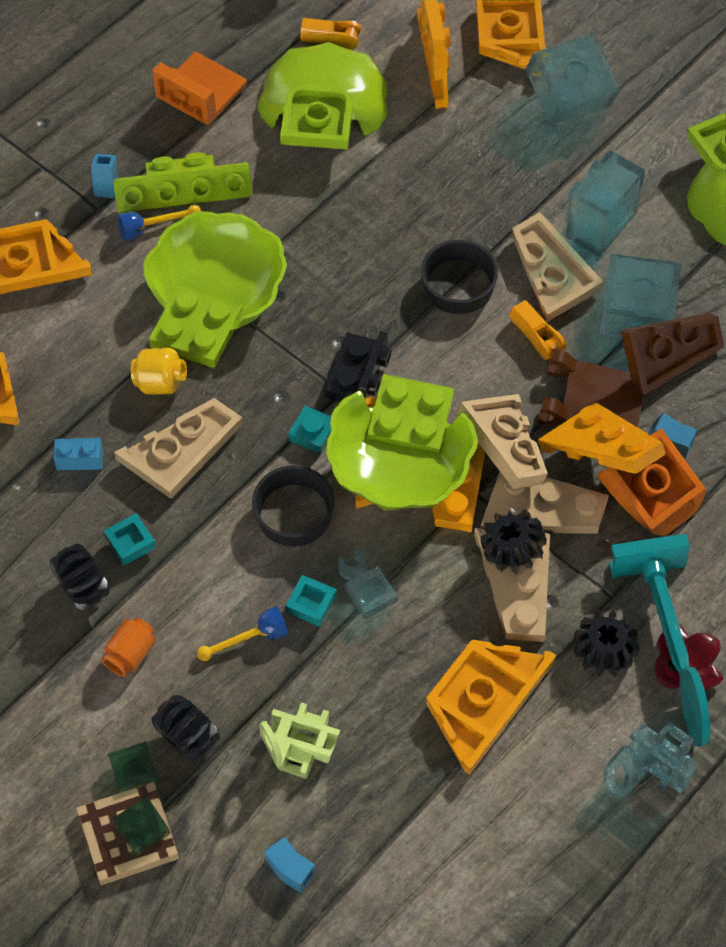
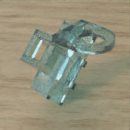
M669 722L659 734L645 724L630 735L629 738L633 742L628 746H622L606 765L604 772L606 789L614 797H625L642 781L648 772L662 781L659 788L663 791L668 786H671L677 792L683 794L699 763L687 755L694 739ZM670 735L673 736L675 739H677L678 741H680L682 744H681L680 746H678L677 744H675L674 742H672L670 739H668L669 736H670ZM618 766L622 767L625 774L624 784L621 788H617L614 783V771Z

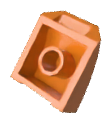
M661 428L652 433L651 436L663 443L666 453L664 456L637 474L605 467L597 474V477L618 503L652 534L667 536L698 512L705 497L706 488Z

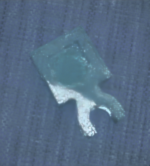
M360 549L354 551V556L358 564L350 567L340 558L338 559V572L343 578L350 580L345 583V591L363 618L367 619L397 603L398 595L378 566L369 571L367 570L366 556Z

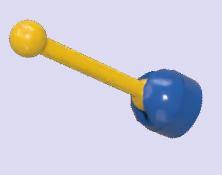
M191 205L188 210L143 219L135 212L121 213L117 216L122 239L128 241L141 236L147 225L184 218L201 210L199 206Z
M275 606L263 612L257 620V627L211 647L201 646L197 650L198 659L208 661L212 654L259 634L270 640L288 635L289 632L279 608Z

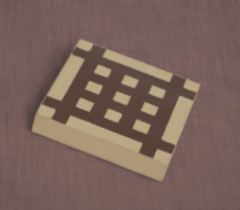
M154 782L77 807L101 886L179 859Z

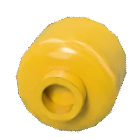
M173 348L143 349L131 363L130 371L133 385L139 387L140 391L145 395L173 394L179 389L181 381H185L187 377L186 363L184 359L179 358L178 353Z

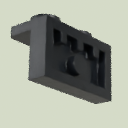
M380 331L377 340L346 333L324 389L326 398L341 402L344 398L357 391H361L365 399L377 395L381 384L379 372L381 367L387 368L392 354V347L388 346L387 332Z

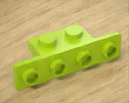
M201 152L191 153L186 158L173 160L171 157H158L153 159L152 162L146 163L147 175L116 178L113 180L116 206L119 213L244 198L253 195L250 167L247 162L215 166L213 155H206Z

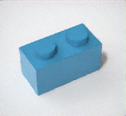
M101 438L55 439L54 462L56 469H103V445Z

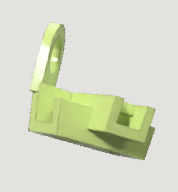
M302 702L296 716L273 709L271 715L274 721L271 728L267 721L259 723L260 735L276 767L281 771L305 779L309 775L314 759L329 763L340 733L339 729L327 726L329 711L323 709L321 716L307 712V704ZM302 729L305 731L315 733V735L311 736L300 731ZM291 760L302 764V766L300 767L288 762Z

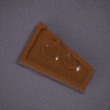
M711 313L620 330L634 392L642 396L724 348L719 317Z

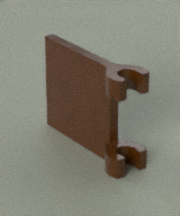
M553 349L552 357L548 363L547 375L552 377L568 376L564 400L561 403L557 399L544 397L543 405L539 411L538 423L544 425L563 424L578 414L583 408L596 402L638 427L643 396L634 392L630 372L576 360L566 351Z

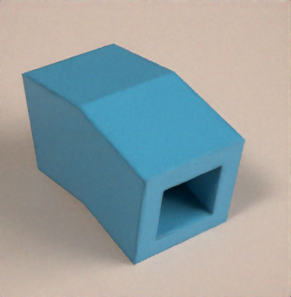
M95 154L91 164L95 197L115 198L113 180L118 178L117 155Z
M662 413L654 420L648 434L651 435L662 428L683 458L686 459L694 443L697 429L679 423L665 413Z
M286 837L264 851L265 861L278 878L299 893H302L316 873L315 864L298 854Z

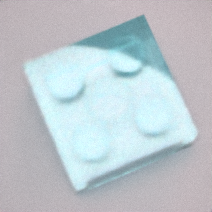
M594 32L534 52L525 68L551 128L611 107L620 92Z
M611 150L607 152L601 161L595 160L588 170L587 177L581 183L579 181L576 182L568 194L570 205L565 216V221L567 222L565 237L600 257L637 213L645 169Z
M611 253L599 335L622 338L620 331L622 329L674 320L681 263Z

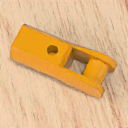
M303 18L301 42L316 44L331 42L347 49H355L359 44L357 36L361 32V26L355 21Z
M524 300L511 309L509 319L527 337L544 360L551 359L553 349L564 351L567 348L563 336L550 326L528 301ZM545 336L548 340L544 341L542 337Z

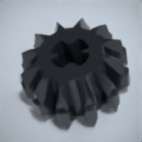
M510 507L508 514L503 517L495 512L494 518L496 522L484 523L486 534L480 536V543L482 548L485 549L484 555L486 560L490 564L495 563L496 568L501 573L509 566L516 575L522 565L532 570L533 563L531 559H543L542 547L547 542L545 533L542 532L543 527L537 517L532 518L530 512L526 509L517 515L516 511Z
M76 543L70 547H65L50 559L52 572L76 608L85 610L90 606L93 607L109 595L110 587L107 584V580L83 545Z
M599 610L594 613L593 620L584 617L581 620L580 629H577L574 633L573 641L577 644L574 648L575 657L584 658L582 663L584 670L592 666L597 667L596 674L598 677L603 675L604 669H608L614 677L619 674L620 667L628 670L633 663L632 657L637 656L640 646L636 642L639 636L638 629L629 628V617L620 621L617 620L615 610L611 611L608 617H604Z
M173 695L167 702L164 701L151 718L155 730L161 734L162 738L181 755L191 761H199L204 755L207 756L215 747L214 744L220 739L217 727L199 708L181 695Z

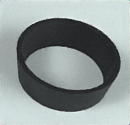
M450 240L438 244L426 254L421 265V276L426 296L433 305L448 313L466 314L480 309L491 298L497 282L498 265L495 258L485 247L468 240ZM465 260L478 265L485 271L490 281V287L477 297L455 300L435 292L428 284V278L431 272L444 262Z
M297 465L284 466L269 472L259 481L252 497L253 511L262 532L270 540L280 545L291 547L307 545L321 537L330 524L335 504L334 492L327 479L311 468ZM287 485H302L315 490L324 499L328 514L321 524L310 531L300 534H286L273 530L262 521L261 508L265 499L278 488Z

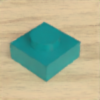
M304 406L288 433L289 441L322 454L331 433V416Z
M137 513L103 531L105 539L123 566L156 549L155 540Z
M302 575L285 605L286 613L321 627L337 597V589Z

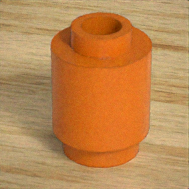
M135 618L134 620L124 619L104 647L103 652L105 654L101 658V662L113 673L121 677H127L130 672L136 671L156 643V639L152 634L154 629L140 618Z

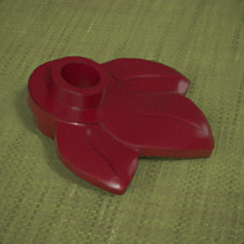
M679 624L689 656V667H694L698 672L704 690L716 687L724 679L722 674L712 666L720 652V640L708 633H695L688 636L685 629ZM662 632L657 641L660 655L655 661L654 673L662 686L669 689L680 688V676L678 671H674L668 666L674 664L672 663L665 636Z

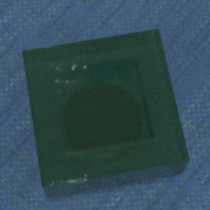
M146 741L108 754L120 793L151 782L159 783Z
M148 796L112 818L114 825L135 856L170 834L168 826Z

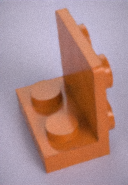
M194 52L178 69L171 68L160 62L152 70L156 97L207 126L218 117L247 85L246 78L198 52Z

